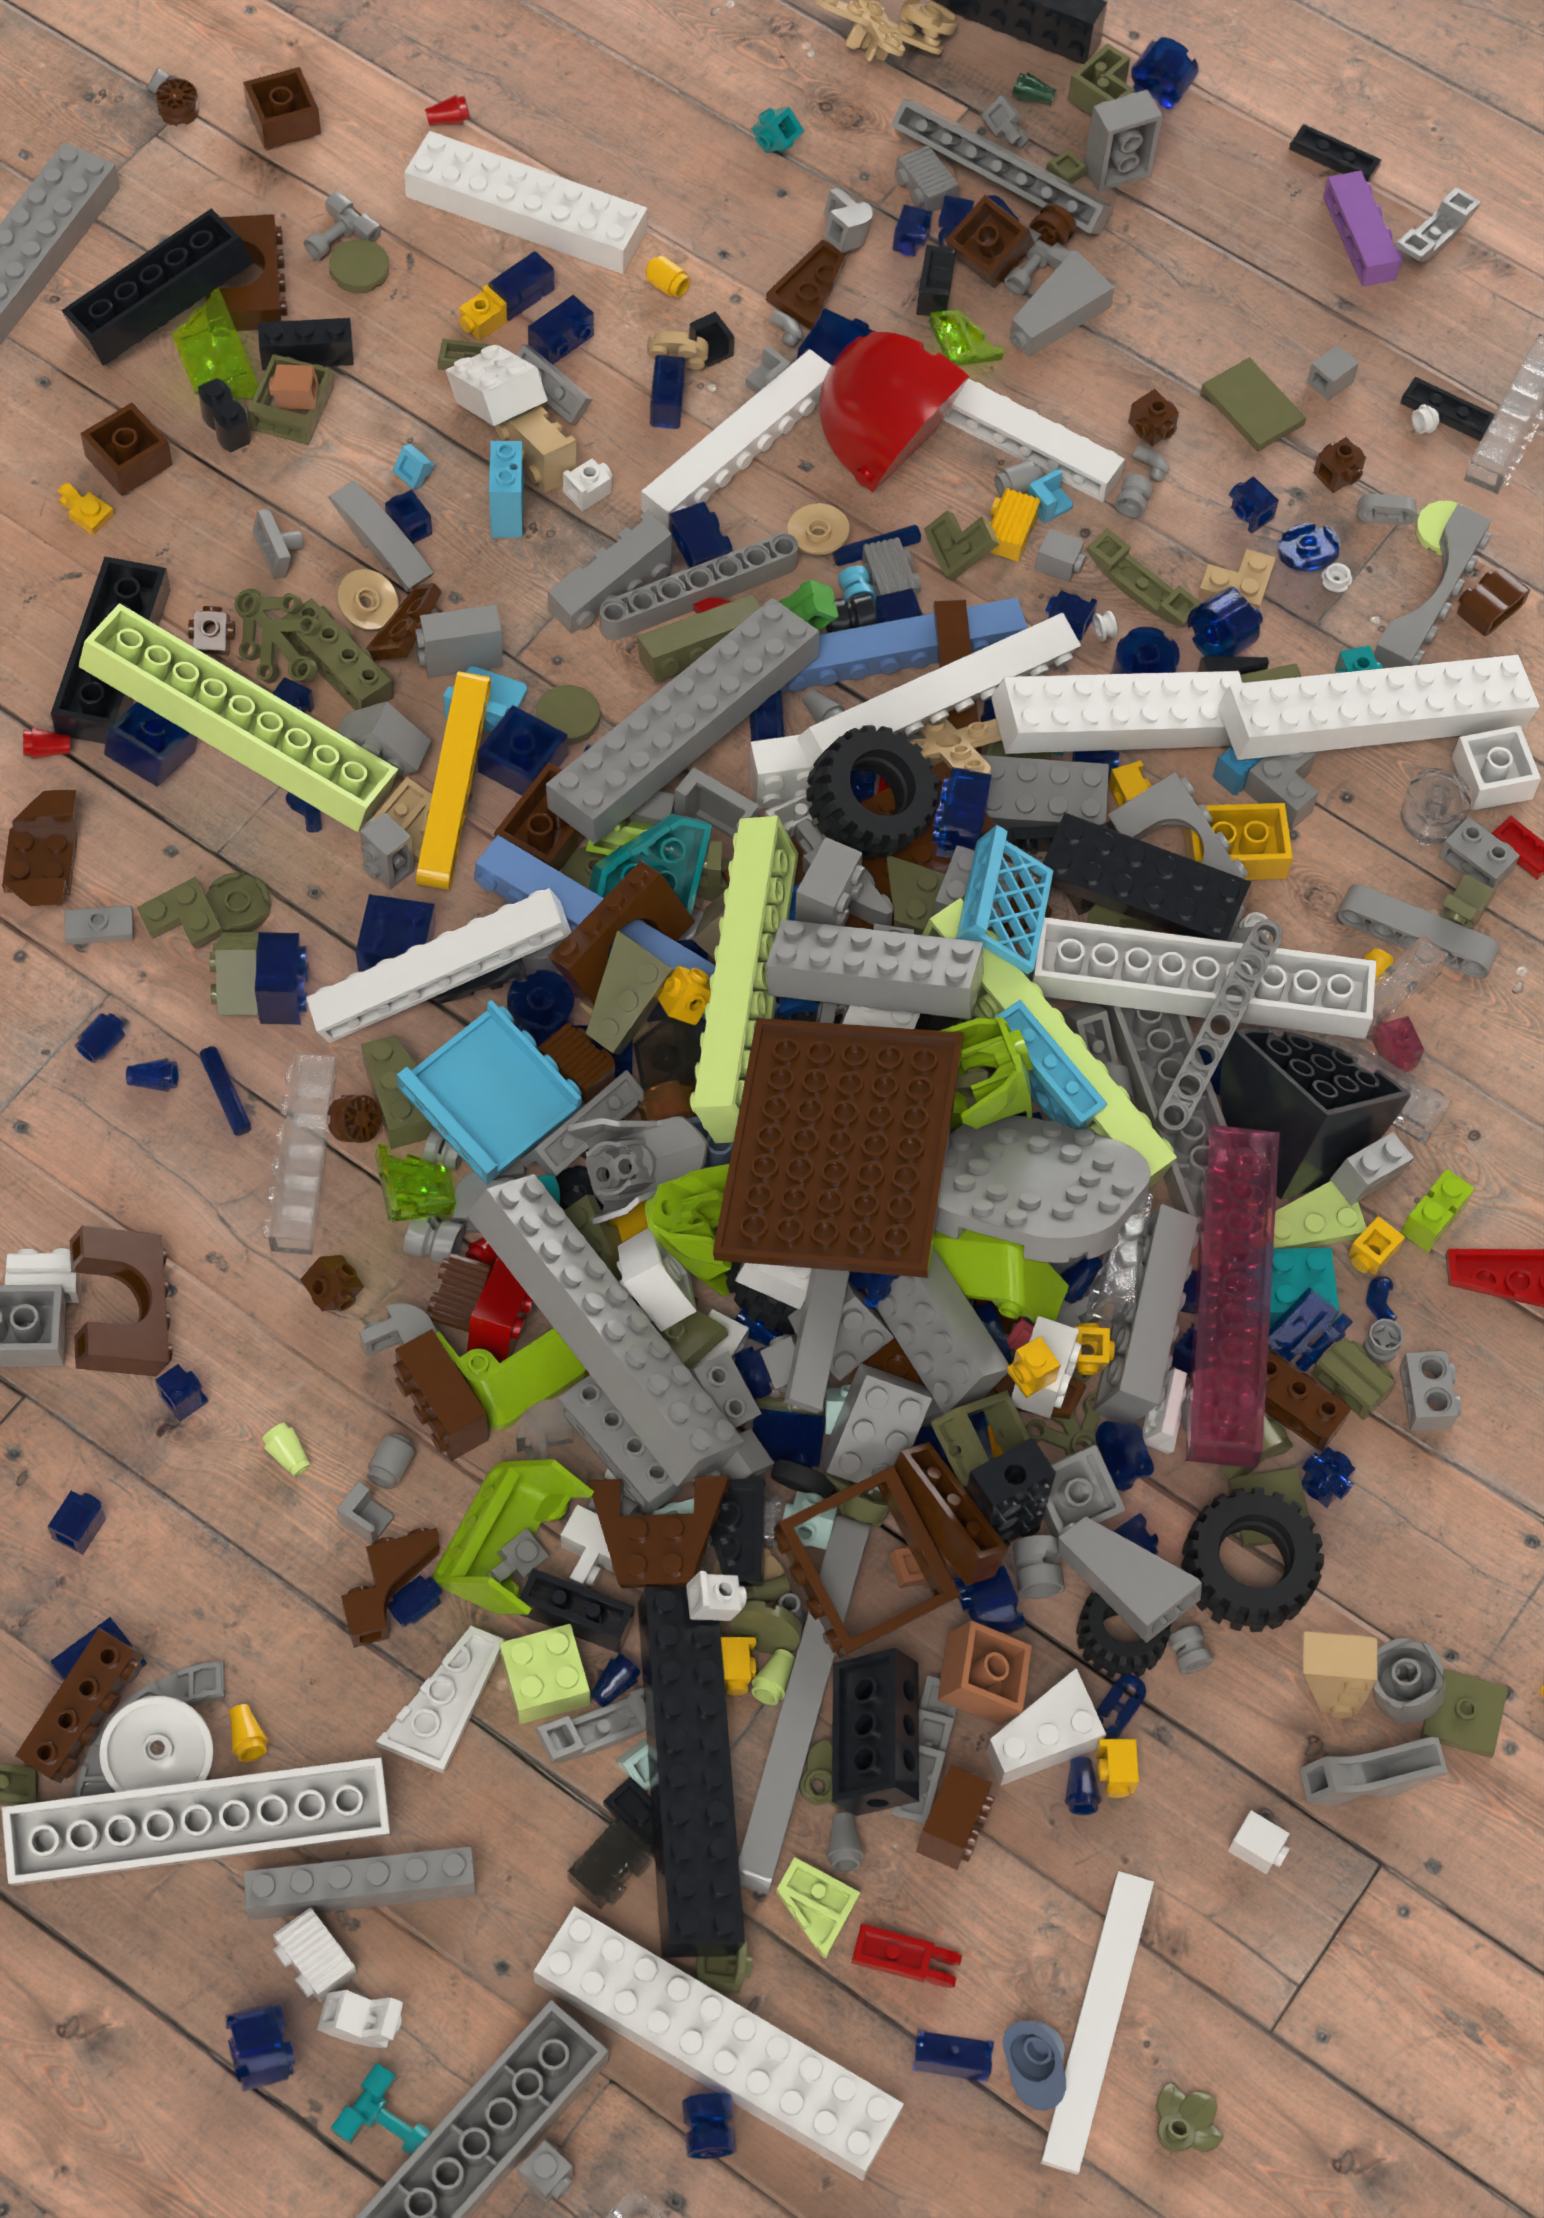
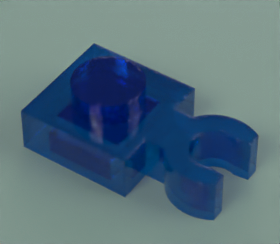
M945 195L938 220V227L942 228L938 234L939 246H943L944 240L974 208L973 200Z

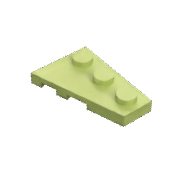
M1332 1181L1261 1218L1258 1223L1265 1249L1310 1248L1357 1239L1366 1229L1359 1203L1356 1202L1350 1205Z

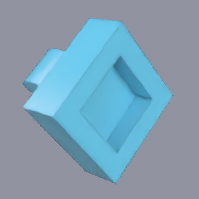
M412 444L402 447L393 472L412 489L422 487L426 476L431 475L435 463L431 462Z

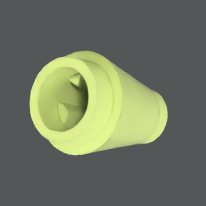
M285 1422L273 1427L262 1437V1441L265 1443L264 1449L290 1472L293 1477L299 1476L311 1466L294 1428H289Z
M776 1649L775 1653L752 1680L753 1688L751 1692L757 1700L767 1705H777L779 1700L784 1699L795 1661L792 1653L784 1649Z

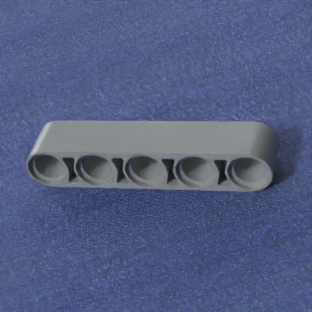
M1355 884L1349 888L1338 911L1339 920L1353 929L1474 978L1482 979L1488 976L1499 951V944L1487 935L1363 885Z

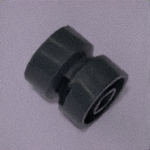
M870 594L850 596L848 602L843 598L835 599L834 604L837 607L839 617L827 625L826 630L827 633L876 624L875 609Z

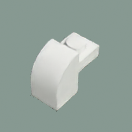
M577 1505L561 1533V1548L581 1557L570 1576V1582L587 1589L588 1586L593 1588L598 1582L602 1572L601 1567L611 1572L614 1568L598 1515Z
M347 1990L327 1993L317 2030L344 2041L368 2047L387 2048L388 2041L393 2040L394 2035L400 2028L402 2021L400 2013L403 2002L391 1997L370 2000Z

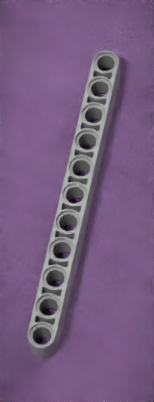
M837 1514L819 1578L844 1625L867 1544L871 1523L860 1522ZM808 1612L739 1857L741 1887L767 1895L770 1893L799 1789L800 1779L804 1771L836 1652H832L829 1644L824 1642L822 1634L825 1630L820 1620H815L810 1612Z

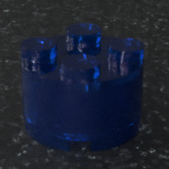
M1160 37L1158 41L1153 39L1131 69L1135 93L1148 90L1152 98L1158 100L1162 107L1171 109L1181 100L1199 73L1198 62L1195 58L1191 61L1186 55L1189 50L1181 43L1167 37Z
M1232 586L1220 590L1193 608L1187 619L1188 629L1193 627L1195 633L1192 640L1205 657L1237 656L1256 643L1260 635V624L1263 622L1261 612L1257 608L1252 607L1240 592Z
M1153 627L1134 628L1123 639L1121 638L1117 644L1112 674L1176 673L1180 659L1178 645L1173 639L1171 641L1164 636L1165 632Z
M536 970V973L528 975L529 981L518 983L514 981L507 993V1010L514 1019L513 1024L520 1031L525 1030L533 1037L536 1042V1048L567 1022H570L572 1026H574L575 1000L570 984L563 976L550 970Z
M1000 1565L994 1577L968 1586L964 1584L960 1577L954 1578L955 1586L961 1595L957 1599L962 1611L968 1610L967 1614L970 1621L972 1620L1005 1635L1026 1627L1023 1612L1017 1613L1016 1607H1018L1017 1602L1019 1600L1004 1565Z
M272 2003L225 2015L226 2030L231 2029L232 2038L228 2041L238 2083L241 2082L242 2092L288 2080L289 2075L294 2074L293 2065L295 2064V2058L291 2042L283 2043V2027H286L281 2004L273 2006Z

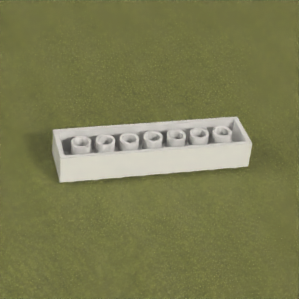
M432 131L428 132L404 172L405 195L408 198L624 274L647 233V207Z
M1239 671L1004 677L991 699L1006 754L1232 746L1218 705L1229 684L1242 683Z

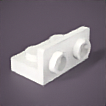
M1174 1368L1164 1376L1162 1385L1166 1387L1164 1399L1160 1406L1154 1407L1145 1417L1140 1442L1166 1454L1174 1452L1182 1416V1402L1187 1391L1185 1387L1186 1372Z

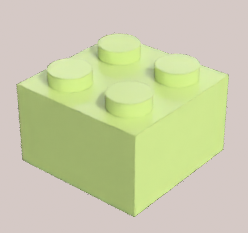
M571 1624L499 1643L500 1657L519 1725L590 1706V1690Z

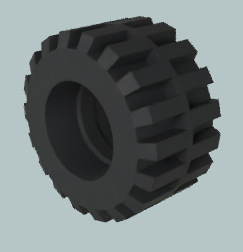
M1091 1592L1087 1597L1085 1605H1083L1076 1629V1634L1079 1635L1077 1645L1079 1649L1084 1648L1082 1657L1085 1661L1088 1662L1092 1659L1094 1661L1092 1668L1098 1673L1101 1668L1107 1670V1677L1114 1678L1115 1673L1121 1674V1680L1129 1679L1133 1672L1136 1677L1144 1675L1146 1668L1151 1671L1164 1653L1170 1638L1171 1631L1169 1630L1172 1623L1147 1643L1143 1639L1134 1643L1119 1642L1108 1634L1103 1623L1107 1618L1118 1614L1096 1592L1095 1594Z

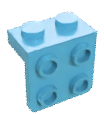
M470 666L466 673L491 676V690L483 731L504 738L527 694V686L511 678L476 666ZM450 686L447 687L443 695L445 718H448L454 689Z

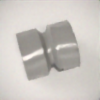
M417 1210L409 1223L403 1252L419 1258L430 1255L432 1262L441 1264L444 1258L449 1259L451 1253H459L465 1227L463 1224L447 1219L439 1223L437 1216Z
M1033 1535L1014 1542L1015 1566L1020 1568L1016 1574L1018 1594L1024 1598L1043 1599L1062 1593L1065 1585L1063 1569L1057 1565L1061 1562V1557L1058 1555V1539L1050 1535Z

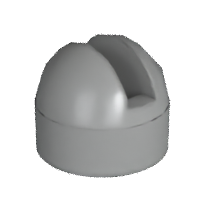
M158 68L149 81L147 89L156 94L158 87L163 82L170 80V76Z

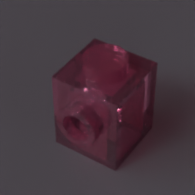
M1409 1016L1377 1026L1372 1042L1387 1074L1397 1071L1406 1073L1416 1068L1424 1052V1047Z

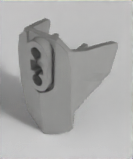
M676 1116L658 1121H614L598 1118L567 1126L569 1134L584 1141L589 1146V1150L585 1152L587 1156L585 1160L593 1193L604 1205L603 1211L591 1218L592 1224L601 1223L629 1213L638 1203L654 1197L658 1184L679 1178L690 1171L703 1169L705 1165L708 1142L697 1127L684 1116ZM607 1169H608L609 1174H610L609 1179L606 1177V1170H607Z

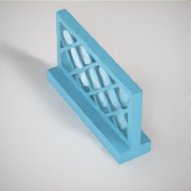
M996 825L977 841L956 939L983 942L985 949L1024 973L1029 974L1035 967L1054 870L1006 841L1008 831ZM1003 853L1011 858L1015 867H1008ZM1028 870L1041 876L1040 884H1035ZM1019 873L1026 886L1025 888H1019L1013 874ZM999 877H1003L1010 890L1009 892L1004 893L998 882ZM1024 894H1030L1035 904V909H1030ZM1008 898H1014L1021 912L1014 913ZM993 902H998L1005 915L1004 917H998L993 907ZM1018 919H1025L1031 930L1029 934H1025ZM1003 923H1009L1016 937L1009 938ZM988 927H993L999 942L986 935ZM1013 944H1020L1026 955L1025 958L1018 955Z
M1021 1000L1017 1001L994 1018L1002 1017L1009 1025L1011 1031L1020 1029L1033 1069L1030 1070L1031 1097L1051 1121H1057L1063 1126L1078 1130L1087 1129L1094 1117L1105 1109L1107 1103Z

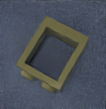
M273 354L248 409L250 430L309 445L333 390L332 371L318 364L313 365L319 386L315 410L309 409L307 415L269 406L273 398L269 392V381L271 377H275L277 364L313 365L291 357Z
M1007 1390L955 1408L931 1422L962 1487L967 1486L971 1470L989 1461L969 1416L984 1411L1003 1453L1030 1438ZM958 1446L961 1448V1453L957 1449Z

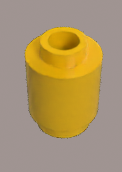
M661 255L657 258H652L646 266V280L669 297L680 298L688 290L691 278L687 276V272L665 256Z

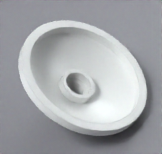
M166 1696L140 1698L121 1708L107 1724L100 1744L101 1768L107 1782L115 1792L205 1781L213 1759L212 1737L204 1719L188 1704ZM161 1741L164 1743L165 1748L160 1752H156L151 1748L152 1742Z

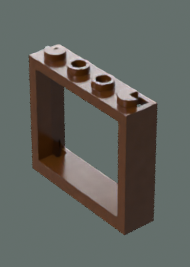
M894 1466L878 1472L778 1522L773 1527L775 1532L773 1536L778 1544L776 1548L781 1554L786 1553L792 1565L789 1567L790 1575L798 1587H803L808 1597L806 1600L807 1608L815 1620H820L825 1630L822 1634L824 1642L829 1644L833 1653H837L839 1659L961 1596ZM878 1487L934 1597L851 1639L794 1528Z

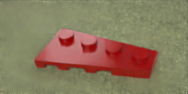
M1544 1249L1447 1250L1446 1264L1449 1286L1544 1308Z

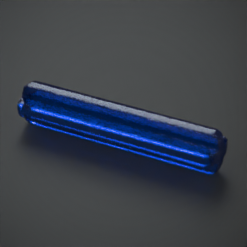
M911 525L844 545L832 552V557L836 566H842L862 560L863 546L865 544L870 545L872 542L888 541L890 538L895 539L898 537L902 547L919 543L921 541V532L917 525Z
M210 1046L200 1051V1059L233 1133L236 1136L249 1133L251 1131V1123L217 1048Z

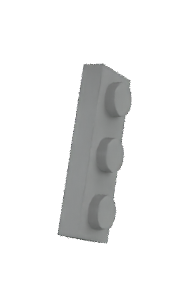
M523 344L517 356L537 367L548 400L546 403L570 424H578L593 399L530 345Z

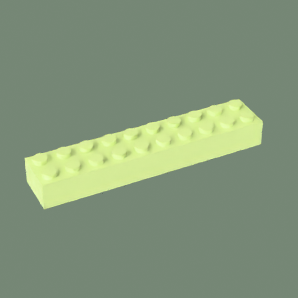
M120 603L84 641L78 667L352 830L359 832L390 794L398 768Z
M778 816L740 819L738 832L734 833L733 836L734 856L728 866L730 881L729 887L724 891V917H721L719 921L721 936L719 945H716L714 951L716 961L715 972L710 976L711 997L710 1003H707L705 1006V1032H702L700 1036L702 1052L700 1062H697L695 1066L697 1079L695 1092H692L690 1097L692 1111L697 1114L704 1130L708 1131L715 1143L734 1142L756 1019H773L777 996L768 995L766 963L781 919H789L798 861V852Z
M959 898L931 917L922 935L956 939L964 901ZM987 930L986 935L999 942L996 934ZM983 947L984 973L972 1014L976 1018L994 1019L1001 1012L1021 1000L1107 1103L1105 1109L1094 1117L1087 1130L1094 1132V1134L1117 1140L1135 1149L1145 1158L1150 1167L1149 1189L1159 1183L1177 1158L1172 1145L1165 1138H1161L1152 1128V1123L1148 1116L1143 1112H1139L1132 1104L1127 1091L1122 1086H1117L1111 1079L1106 1066L1091 1055L1082 1037L1076 1033L1074 1034L1066 1025L1062 1013L1058 1009L1052 1008L1046 1001L1041 988L1036 983L1031 982L1021 970Z

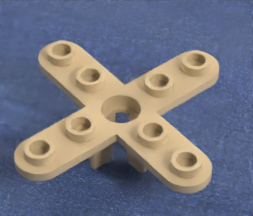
M813 0L823 9L855 22L844 45L854 50L856 47L867 48L865 58L869 62H872L874 56L879 60L886 61L889 53L903 56L905 51L902 44L903 41L937 55H940L944 49L940 44L941 40L939 38H932L917 33L915 28L904 22H900L899 25L890 22L884 12V8L877 2L878 0H853L854 2L849 1L848 4L839 0Z
M944 719L932 725L931 721L924 723V728L917 732L923 739H913L910 741L912 745L917 743L923 749L920 753L925 759L929 757L933 766L944 761L960 780L967 783H979L990 778L991 766L974 748L1001 741L1002 738L997 719L986 722H974L968 727L956 729L947 719Z

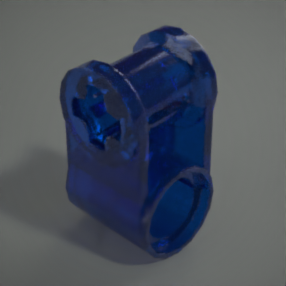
M1105 1421L1099 1425L1096 1431V1443L1116 1489L1123 1492L1128 1491L1136 1480L1147 1478L1154 1472V1464L1149 1456L1140 1426L1136 1423Z

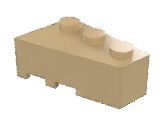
M538 405L495 425V428L502 441H522L523 464L526 467L527 474L531 482L538 484L542 491L546 493L563 485V472L566 470L571 472L576 469V439L572 435L567 438L560 433L563 430L562 426L558 422L551 424L546 419V417H549L548 412Z
M1303 1631V1675L1321 1712L1331 1713L1333 1717L1341 1719L1358 1715L1377 1681V1637Z

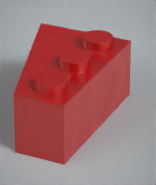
M499 1256L471 1314L467 1352L473 1349H484L489 1351L501 1363L513 1355L518 1339L521 1338L527 1314L530 1315L532 1313L535 1303Z

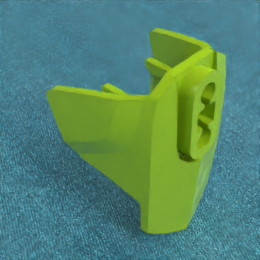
M1002 1017L994 1019L976 1018L940 1030L963 1032L964 1042L961 1065L964 1073L968 1069L982 1066L997 1068L989 1079L971 1085L976 1104L960 1115L964 1124L979 1129L1023 1111H1026L1027 1120L1032 1118L1030 1070L1033 1069L1020 1029L1011 1031L1007 1022Z
M729 1164L690 1171L679 1178L657 1185L654 1197L649 1198L645 1203L648 1227L657 1241L688 1271L721 1296L730 1294L726 1284L728 1276L724 1272L731 1269L732 1263L714 1260L713 1248Z

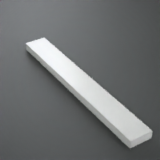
M1121 1871L1117 1872L1065 2068L1066 2092L1063 2100L1055 2107L1040 2164L1075 2175L1079 2174L1154 1881Z

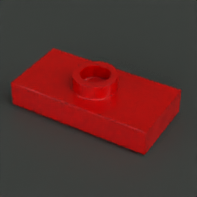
M1511 815L1491 834L1500 841L1512 846L1515 852L1520 855L1517 864L1538 880L1544 875V841Z

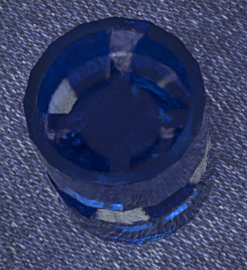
M705 2093L682 2100L683 2121L685 2125L690 2127V2130L685 2134L688 2158L714 2159L737 2152L735 2129L728 2124L734 2118L732 2096L730 2094Z

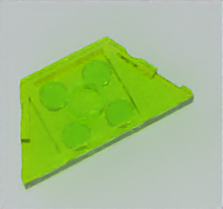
M214 289L211 297L201 308L197 307L190 315L189 320L185 324H181L172 334V338L196 395H199L198 386L219 378L229 386L232 398L253 400L258 389L257 381L220 289Z
M378 1144L375 1158L388 1221L397 1222L454 1213L456 1199L448 1168L426 1162L410 1154L406 1155L405 1160L387 1154L388 1146Z

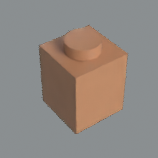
M276 365L275 377H271L269 381V392L271 396L275 397L278 408L315 410L319 382L314 366Z

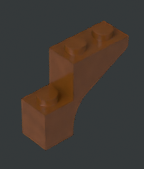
M428 1528L414 1529L408 1533V1536L396 1539L384 1537L374 1541L372 1545L366 1546L375 1587H355L349 1590L346 1595L341 1596L354 1648L389 1639L386 1623L389 1603L405 1585L439 1555L440 1545L437 1528L430 1530Z

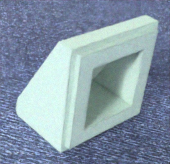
M642 1739L615 1759V1761L628 1778L631 1777L646 1791L650 1788L647 1739Z

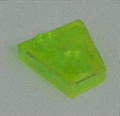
M959 309L931 313L929 323L942 353L956 365L1002 360L1005 353L1004 349L1000 345L994 348L984 339L986 333L978 326L972 324L969 318Z

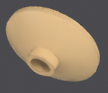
M814 503L801 507L792 514L787 525V534L797 539L798 549L812 555H824L838 550L845 544L850 532V525L846 515L838 508L823 503Z
M358 569L350 572L341 580L337 589V604L341 614L353 626L363 630L373 631L381 629L398 609V597L393 585L385 576L374 570ZM359 600H365L368 608L364 607Z

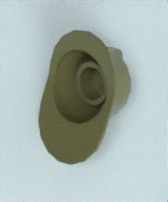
M824 1469L826 1478L839 1488V1492L856 1484L855 1482L826 1473ZM875 1489L839 1505L841 1513L845 1517L864 1523H871L873 1527L881 1526L890 1512L881 1492Z

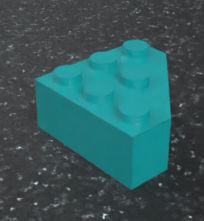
M670 814L594 864L589 890L605 898L642 861L662 874L692 916L712 825L704 820Z

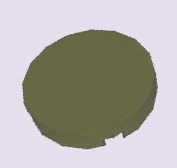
M365 239L350 240L340 244L333 250L329 258L330 276L343 290L353 293H366L372 291L374 286H377L379 283L381 286L386 281L389 275V257L384 248L375 242Z
M574 685L557 686L548 690L540 698L536 707L537 726L544 736L548 739L551 737L557 740V743L564 745L578 744L589 739L599 725V703L593 694L582 687Z
M234 872L224 874L213 881L206 895L224 932H252L262 926L270 914L272 904L267 886L261 879L256 876L254 878L246 876V873Z
M759 1600L747 1601L744 1608H741L742 1610L729 1623L731 1632L735 1637H756L754 1650L763 1653L774 1654L776 1649H784L791 1652L798 1647L802 1637V1624L792 1612L778 1605H775L774 1609L765 1607L766 1602Z

